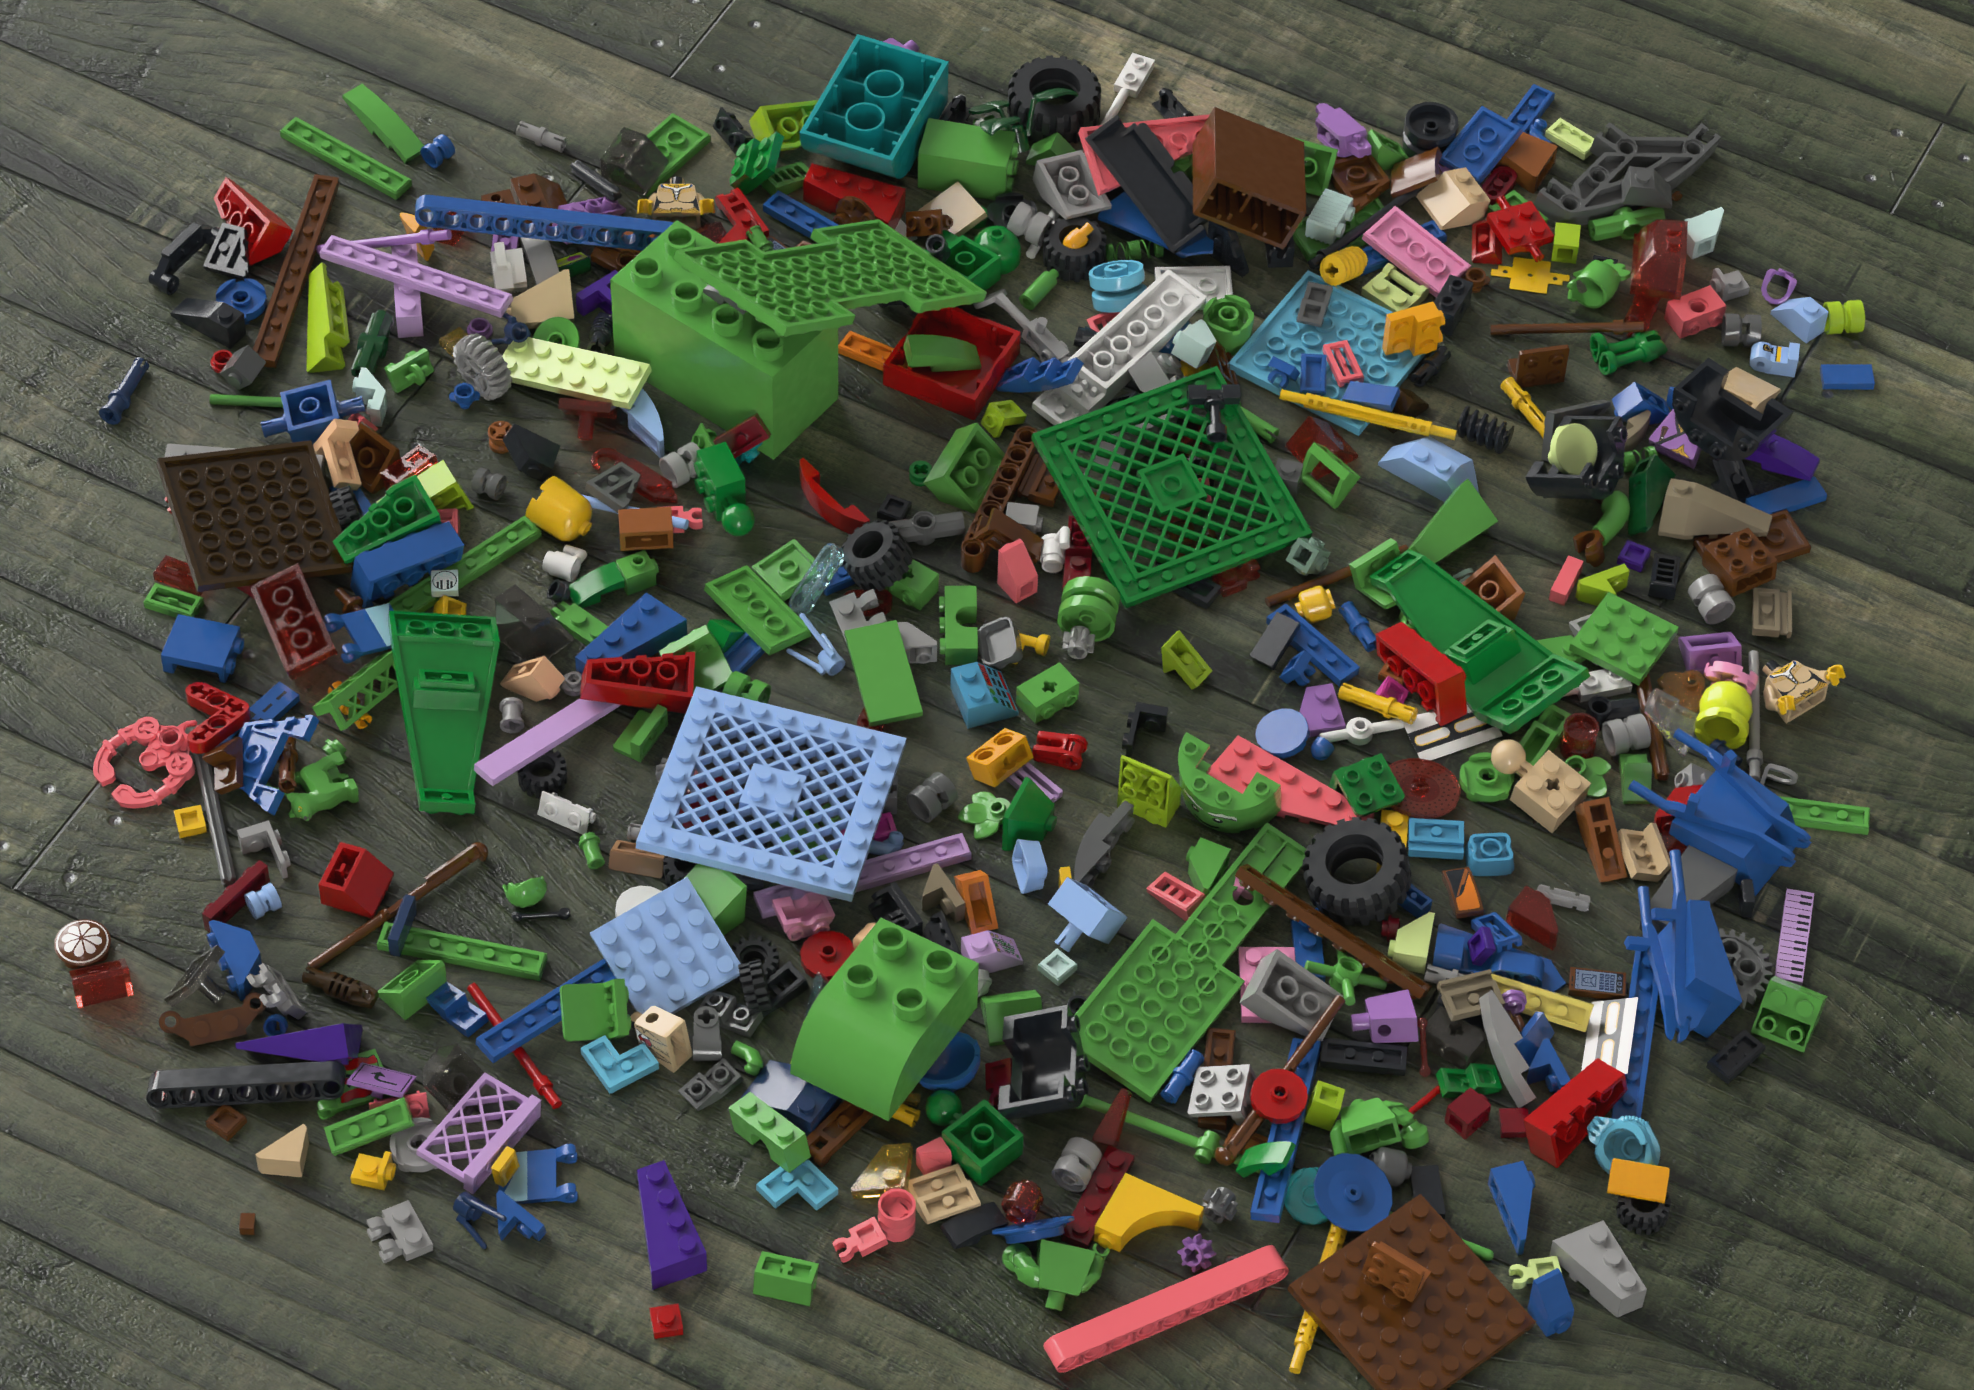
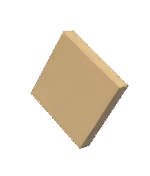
M958 181L918 210L942 209V215H948L953 219V226L948 231L958 237L988 217L984 209Z

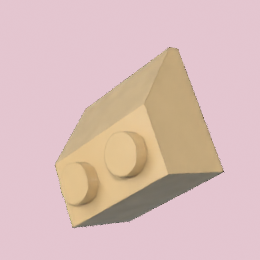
M1466 167L1445 171L1441 174L1438 181L1429 184L1417 195V199L1440 230L1483 221L1490 203L1489 197Z

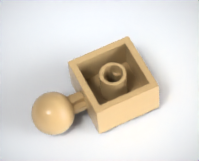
M1500 741L1492 750L1491 761L1497 771L1503 774L1516 773L1522 777L1514 786L1510 801L1551 833L1575 810V806L1579 805L1587 796L1591 783L1550 750L1534 766L1526 761L1525 750L1517 741Z

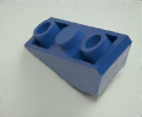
M216 920L209 921L210 933L206 934L210 948L212 950L217 949L218 955H216L218 965L221 971L226 970L229 975L226 976L231 992L236 991L240 1001H242L253 987L246 977L249 974L254 976L260 974L259 971L261 969L259 966L262 964L260 951L250 931Z

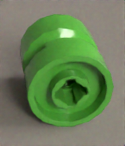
M734 671L727 679L722 693L768 704L771 686L758 679L751 681L750 676Z

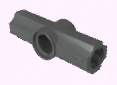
M920 511L914 514L911 519L889 522L896 526L907 542L914 541L916 544L924 546L933 543L935 538L965 534L964 518L960 511L938 515L928 511Z

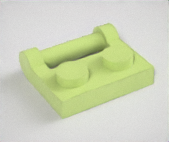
M1388 263L1382 272L1362 287L1361 295L1392 312L1418 306L1428 296L1429 289L1424 285L1419 286L1398 272L1394 265ZM1389 280H1394L1395 282H1397L1398 284L1412 292L1413 295H1408L1407 293H1405L1404 291L1390 283Z

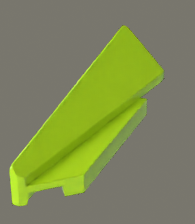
M320 263L309 274L306 371L309 373L343 369L345 361L341 347L344 348L350 343L344 289L338 281L332 283L327 276V266L324 263Z

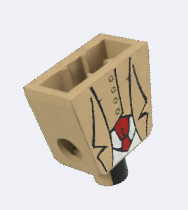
M651 1006L643 1014L634 1012L630 1016L631 1027L636 1031L639 1045L645 1043L657 1061L671 1072L675 1073L693 1056L686 1023L682 1018L656 1006Z

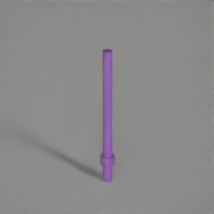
M426 229L421 230L420 233L355 240L352 242L370 248L416 243L429 245L434 244L435 241L450 240L452 233L449 229L439 231ZM325 244L317 245L316 250L319 255Z

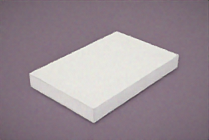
M1230 266L1155 267V280L1170 269L1205 295L1207 300L1198 310H1204L1206 303L1212 298L1217 297V299L1225 298V295H1233Z

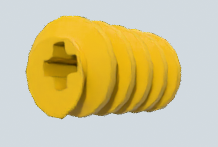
M1356 246L1346 247L1327 255L1320 264L1322 279L1327 284L1336 286L1359 277L1367 266V255L1361 248Z

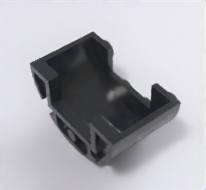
M1707 358L1674 388L1672 406L1681 428L1688 436V440L1712 457L1729 461L1745 459L1776 433L1791 418L1794 411L1772 398L1766 403L1763 414L1724 390L1729 370L1712 359Z
M1564 416L1558 427L1576 423L1584 425L1592 432L1598 449L1594 466L1592 463L1587 462L1579 475H1565L1555 465L1548 472L1544 461H1535L1525 476L1530 489L1535 495L1543 496V498L1597 500L1607 498L1613 494L1619 479H1622L1624 476L1623 462L1628 432L1626 427H1623L1621 416Z
M1068 1005L1004 1017L1002 1040L1013 1056L1011 1085L999 1087L998 1111L1006 1119L1014 1120L1077 1108L1081 1105L1084 1095L1088 1094L1086 1071H1089L1090 1068L1089 1059L1083 1052L1079 1034L1081 1029L1079 1017L1072 1014Z

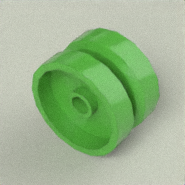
M1083 576L1068 581L1063 587L1061 605L1058 612L1057 624L1063 632H1070L1074 626H1084L1089 629L1090 634L1095 635L1094 642L1109 638L1115 630L1116 616L1120 604V594L1117 588L1108 581L1097 577Z

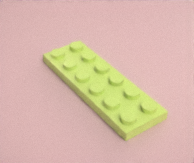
M528 337L521 343L512 341L503 354L504 361L508 363L507 368L511 371V383L625 409L632 408L652 372L650 364L531 337Z

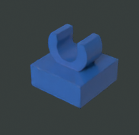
M1274 356L1268 364L1273 370L1268 375V381L1273 384L1276 377H1282V381L1279 384L1282 389L1288 386L1289 379L1296 382L1300 374L1295 366Z
M1303 650L1292 657L1279 678L1286 684L1295 679L1298 685L1302 687L1307 685L1310 680L1305 677L1304 673L1310 677L1316 672L1314 667L1308 664L1312 656Z

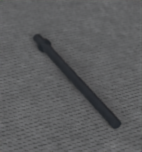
M1428 185L1400 195L1326 249L1321 248L1317 251L1316 256L1308 261L1309 267L1311 269L1318 267L1327 255L1349 245L1370 229L1394 206L1402 207Z

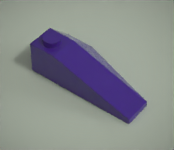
M342 1023L235 1044L236 1049L318 1062L336 1061L345 1066L349 1065V1059L358 1058L363 1030L362 1025Z

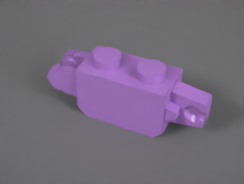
M1319 103L1316 106L1318 117L1315 120V125L1318 127L1317 139L1325 146L1338 149V157L1354 155L1362 158L1365 155H1371L1372 146L1367 141V132L1363 126L1340 107L1334 109L1325 103Z

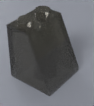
M516 584L495 598L499 639L522 660L529 661L542 656L549 659L574 641V637L550 613Z

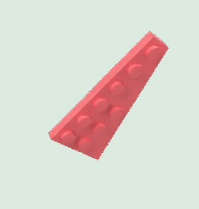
M1239 735L1213 763L1208 775L1242 794L1257 772L1280 784L1281 810L1276 815L1285 818V815L1299 818V822L1309 824L1311 821L1325 826L1329 824L1334 826L1338 820L1344 818L1345 821H1350L1352 817H1357L1344 795ZM1374 813L1361 817V819L1367 821V818L1374 819Z

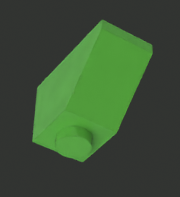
M1201 837L1195 847H1190L1186 856V861L1189 862L1188 875L1194 888L1204 893L1205 896L1210 893L1225 874L1230 862V848Z

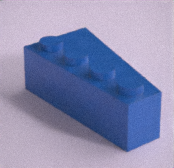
M450 521L442 524H433L428 529L419 533L413 532L398 541L387 542L380 548L361 552L354 559L350 587L356 597L360 596L363 599L362 607L364 609L373 607L372 601L382 596L385 600L394 596L393 591L400 586L407 584L411 587L418 583L425 573L428 572L431 575L432 570H443L460 561L464 544Z
M646 592L575 656L576 671L582 675L587 659L614 657L634 659L639 655H646L647 658L659 653V650L665 648L669 643L687 635V619Z

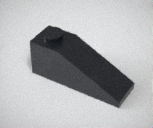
M187 297L170 313L171 317L229 349L246 335L244 313L224 302Z

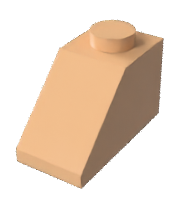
M545 656L513 665L500 685L537 702L547 698L549 700L554 698L560 692V685L565 680V677Z

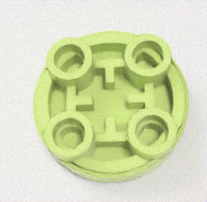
M1574 423L1557 427L1551 440L1548 461L1565 475H1579L1587 462L1592 463L1593 466L1596 462L1598 449L1594 435L1587 427L1581 424Z

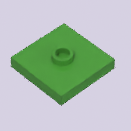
M795 539L752 566L753 572L783 601H786L826 574L824 568Z

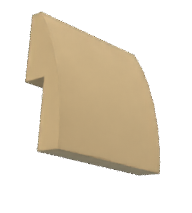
M959 1163L905 1181V1189L913 1195L916 1202V1210L926 1224L981 1206L971 1181L966 1180Z

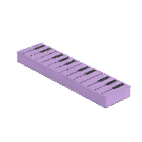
M1787 888L1774 976L1802 986L1814 893Z

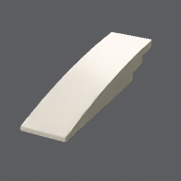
M1168 269L1067 360L1069 361L1077 357L1084 363L1074 382L1057 389L1046 390L1032 403V409L1053 425H1057L1103 408L1132 379L1127 369L1150 352H1159L1206 302L1207 297Z

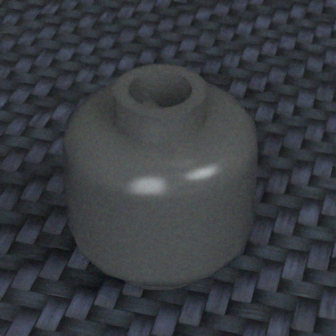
M1380 1147L1369 1156V1160L1373 1161L1385 1173L1390 1186L1398 1187L1403 1183L1404 1179H1409L1412 1163L1408 1162V1157L1404 1151Z

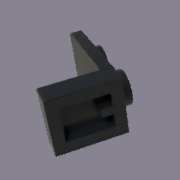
M1136 702L1134 712H1129L1127 728H1130V732L1124 733L1122 749H1126V757L1132 758L1138 728L1150 731H1166L1168 707Z

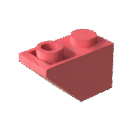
M1021 539L1005 544L998 551L997 584L1015 603L1036 593L1038 587V574Z

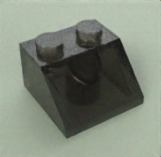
M623 127L600 158L601 175L614 185L646 196L669 164V160L645 134Z

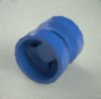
M440 134L433 139V143L424 145L420 152L422 158L430 167L437 168L443 163V159H449L455 154V147L447 136Z

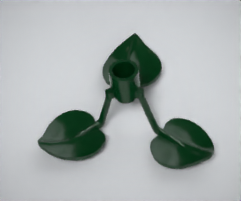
M1054 88L1035 94L1034 98L1031 99L1026 130L1023 129V125L1011 127L1012 124L1020 122L1021 119L1016 116H1005L1002 108L1010 106L1008 101H991L969 109L968 112L972 115L992 111L998 112L1001 118L982 121L979 123L980 128L991 136L1004 127L1006 131L1016 132V143H1020L1019 153L1030 150L1027 136L1032 135L1031 126L1036 103L1062 95L1070 94L1077 97L1079 95L1077 92L1065 88Z

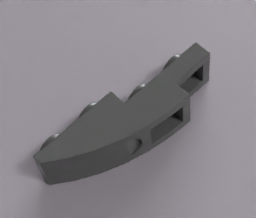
M1124 801L1110 817L1102 813L1098 814L1080 843L1075 861L1074 880L1092 888L1096 877L1101 872L1105 873L1112 862V859H1110L1111 850L1117 844L1119 836L1123 832H1128L1133 826L1135 820L1133 818L1134 805Z

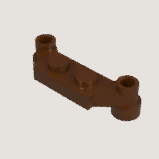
M253 992L245 997L241 1007L185 1019L175 1011H166L159 1018V1026L166 1033H174L188 1040L191 1047L247 1035L246 1028L256 1015L261 1014L265 1010L266 1006H264L259 998L262 994ZM257 998L260 1001L258 1009L251 1008V999ZM169 1016L176 1019V1025L173 1027H168L165 1024V1019Z

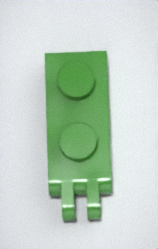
M562 601L558 603V608L553 607L550 610L551 615L555 618L554 622L556 625L586 646L608 628L607 625L575 603L569 605Z

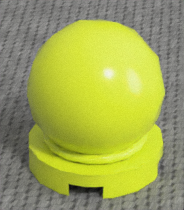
M1718 681L1705 690L1699 701L1700 713L1695 720L1694 732L1699 741L1707 746H1710L1714 740L1720 739L1721 741L1725 740L1726 746L1730 749H1737L1745 744L1746 737L1749 734L1748 721L1753 713L1752 698L1743 686L1733 681Z

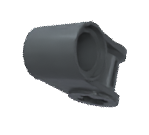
M700 1007L695 1011L693 1017V1062L720 1061L722 1059L719 1014L712 1007Z

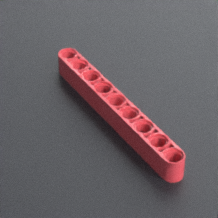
M1268 1245L1055 1334L1044 1343L1043 1347L1057 1372L1064 1373L1278 1283L1288 1275L1289 1269L1275 1246Z

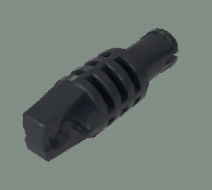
M599 312L594 319L589 332V351H597L603 354L605 346L610 343L613 335L612 314Z

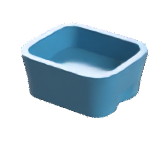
M1484 833L1470 836L1465 846L1464 854L1466 866L1470 868L1473 876H1501L1511 874L1514 871L1511 838L1507 833Z

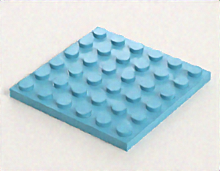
M1308 270L1229 362L1230 370H1234L1237 375L1280 396L1282 388L1279 384L1282 381V377H1276L1273 384L1268 381V375L1273 371L1268 364L1273 356L1295 366L1301 373V353L1324 355L1322 351L1323 345L1347 340L1364 375L1363 383L1400 387L1426 354L1413 356L1409 349L1386 356L1382 349L1386 314L1393 312L1339 285L1333 286L1332 296L1322 327L1298 323L1297 316L1308 281L1332 286L1324 282L1321 276ZM1342 347L1339 348L1350 373L1354 374ZM1336 359V362H1337V364H1338V366H1339V368H1340V370H1341V372H1342V369H1341V367H1340V365H1339V363H1338V361H1337V359ZM1327 362L1326 395L1323 397L1342 401L1348 383H1345L1344 387L1339 388ZM1300 374L1296 382L1289 379L1288 386L1284 390L1300 393ZM1294 403V404H1296V405H1298V406L1304 408V407H1303L1304 405L1298 404V403ZM1304 408L1358 436L1369 424V422Z

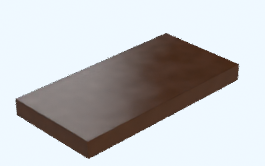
M1787 509L1770 514L1772 515V522L1768 535L1757 538L1778 560V563L1810 553L1811 545ZM1718 534V538L1709 539L1708 535L1695 538L1693 545L1701 558H1703L1705 545L1730 534Z

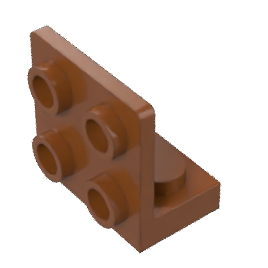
M1381 1241L1380 1243L1373 1242L1362 1273L1372 1282L1380 1283L1392 1290L1397 1297L1413 1302L1430 1277L1431 1271Z

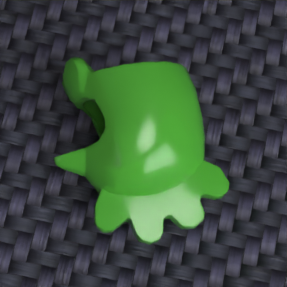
M1607 259L1603 262L1594 260L1583 270L1573 273L1576 278L1567 285L1569 289L1568 300L1571 302L1578 301L1589 308H1600L1614 296L1620 281L1631 277V272L1626 270L1624 264H1614L1612 259ZM1578 280L1582 281L1586 286L1587 291L1583 294L1577 289Z

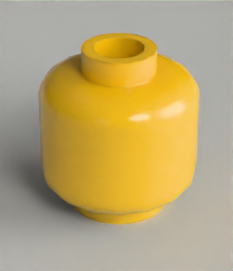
M1320 585L1300 592L1298 596L1299 602L1295 603L1298 614L1301 617H1305L1310 624L1330 618L1332 610L1336 609L1330 590H1325Z

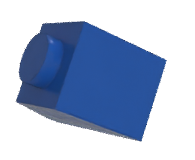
M1633 382L1612 398L1615 407L1614 414L1615 416H1621L1622 422L1627 423L1628 419L1649 410L1651 412L1649 425L1662 423L1670 413L1665 399L1637 382Z
M1559 1268L1533 1280L1527 1308L1528 1313L1536 1321L1546 1337L1554 1333L1560 1334L1566 1331L1571 1326L1574 1314V1307Z

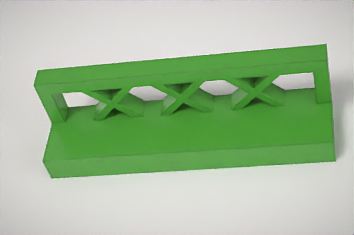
M392 651L373 658L315 704L312 708L316 715L320 716L330 712L340 731H342L398 688L397 679L389 678V667L392 665L395 669ZM374 679L381 681L380 693L373 691ZM358 692L365 694L364 706L357 704ZM341 705L349 707L348 719L346 720L338 709Z

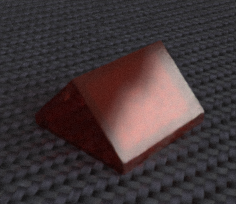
M1311 416L1307 417L1286 443L1288 450L1301 463H1303L1308 449L1314 442L1328 448L1345 464L1358 458L1355 450L1328 422ZM1320 461L1311 474L1317 480L1332 471Z
M125 958L69 971L78 1008L134 995Z

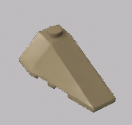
M1671 478L1665 494L1658 535L1683 540L1693 539V535H1708L1709 539L1718 538V534H1732L1733 532L1749 528L1756 537L1767 536L1772 522V515L1701 484Z

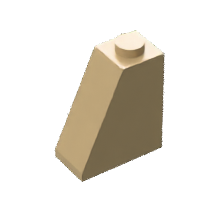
M569 269L557 273L514 297L511 302V308H507L506 313L516 317L518 322L525 323L528 329H536L542 322L552 317H563L574 323Z

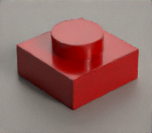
M679 1303L649 1308L654 1339L683 1335Z

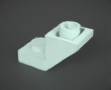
M361 367L359 377H355L353 380L352 390L356 393V397L362 395L364 404L367 405L366 411L370 415L371 423L382 427L387 411L386 390L367 368Z

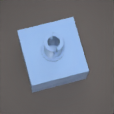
M1069 877L1065 879L1048 903V905L1069 921L1063 932L1054 941L1067 952H1070L1082 932L1089 937L1109 944L1128 918L1089 886Z

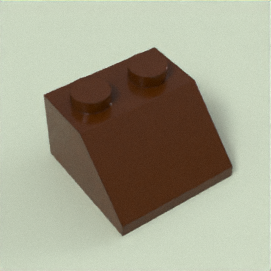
M532 173L510 179L511 193L516 205L558 209L559 206L567 204L560 185L540 175ZM530 220L523 221V223L526 224L533 223Z

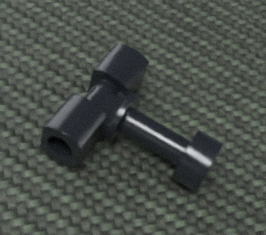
M1221 384V389L1208 390L1206 385H1188L1187 405H1204V408L1210 411L1211 424L1206 428L1207 440L1213 443L1225 441L1228 438L1227 426L1221 423L1220 410L1225 405L1240 404V384Z

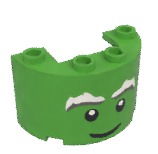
M1186 732L1181 741L1178 754L1180 787L1188 810L1197 820L1217 831L1240 833V831L1252 828L1255 830L1265 825L1266 822L1268 823L1281 810L1280 784L1257 772L1244 793L1238 792L1208 775L1211 765L1202 759L1210 745Z

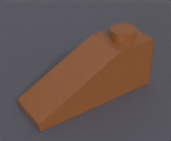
M1609 797L1582 802L1575 806L1580 833L1599 882L1603 883L1627 878Z

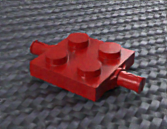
M1502 195V198L1499 196L1496 199V203L1501 210L1488 213L1486 218L1496 237L1508 255L1518 252H1530L1535 262H1538V260L1539 262L1542 261L1544 255L1539 247L1553 242V232L1532 201L1512 206L1504 195Z

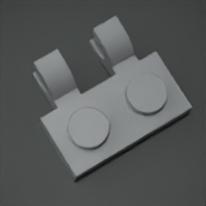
M874 589L863 593L860 598H856L853 592L829 602L844 639L845 630L887 622L883 612L874 615L869 621H866L862 611L879 606Z
M262 963L259 966L261 969L259 971L260 974L255 976L249 974L246 977L253 987L263 986L270 994L269 996L262 994L259 997L264 1006L269 1008L276 1006L283 1015L287 1016L289 1014L298 1020L307 1013L282 973L271 966Z
M409 1200L382 1210V1217L376 1216L367 1219V1225L369 1226L367 1234L371 1241L377 1240L388 1233H391L394 1240L385 1239L379 1242V1247L381 1248L379 1256L384 1264L400 1255H403L405 1260L408 1261L433 1251V1243Z

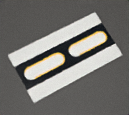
M1468 705L1466 715L1443 726H1440L1435 721L1436 713L1417 718L1411 725L1406 722L1403 723L1422 763L1502 736L1498 728L1478 720Z
M1638 997L1591 1002V1004H1594L1587 1029L1582 1070L1599 1058L1619 1071L1628 1074Z

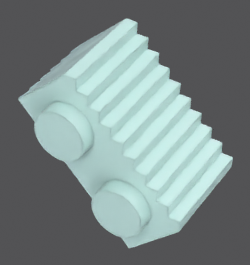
M1325 188L1313 211H1311L1309 218H1307L1306 237L1310 236L1311 239L1315 238L1316 241H1324L1325 244L1328 243L1329 245L1333 244L1337 237L1341 238L1346 228V221L1351 222L1355 214V207H1352L1353 198Z

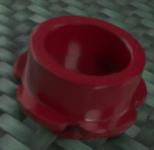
M1389 915L1388 920L1382 921V936L1387 937V942L1396 940L1397 931L1400 929V918H1392V915Z

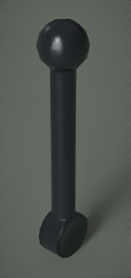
M565 907L559 911L521 913L520 911H514L512 913V919L517 922L523 918L560 917L566 920L570 917V910Z

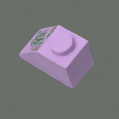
M989 930L961 937V955L979 963V969L992 973L1023 964L1022 957L1012 938Z

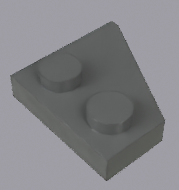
M621 461L587 481L585 491L618 513V510L628 508L640 482L641 474Z

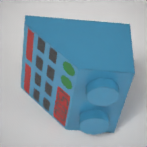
M978 662L951 668L950 688L967 729L1019 716L1002 672Z

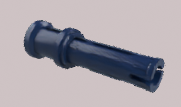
M137 357L134 359L119 387L110 392L108 396L109 401L99 410L101 419L108 424L117 425L122 419V412L129 408L131 395L150 367L147 361L140 367L144 360L143 358Z

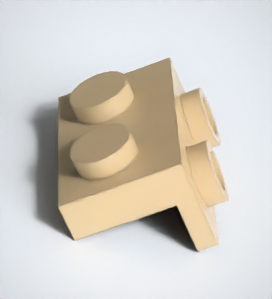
M1650 823L1643 831L1620 829L1617 832L1622 855L1631 879L1658 882L1671 868L1670 858L1656 823Z

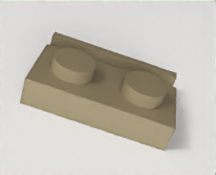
M1753 588L1752 635L1768 637L1787 635V638H1791L1792 591L1788 590L1787 593H1784L1778 589Z
M1491 969L1438 982L1437 990H1440L1441 999L1451 1022L1481 1015L1479 998L1493 990L1502 1006H1505V1001L1498 985L1491 976Z

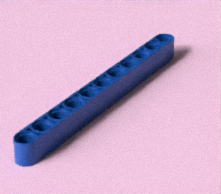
M422 195L415 203V220L424 227L643 251L657 238H651L649 235L656 234L659 236L674 223L435 195ZM430 209L431 212L425 213L421 210ZM448 212H456L457 214H456V215H448L447 213H448ZM478 214V215H481L482 217H481V218H474V217H472V216ZM504 217V218H507L508 220H506V221H500V220H498V218ZM530 220L533 223L526 224L523 223V221ZM550 223H556V224H558V225L555 226V227H552V226H549L548 224H550ZM575 226H582L583 228H582V229H574L573 227H575ZM603 228L608 229V231L606 232H600L598 230ZM631 231L633 234L626 235L624 232Z

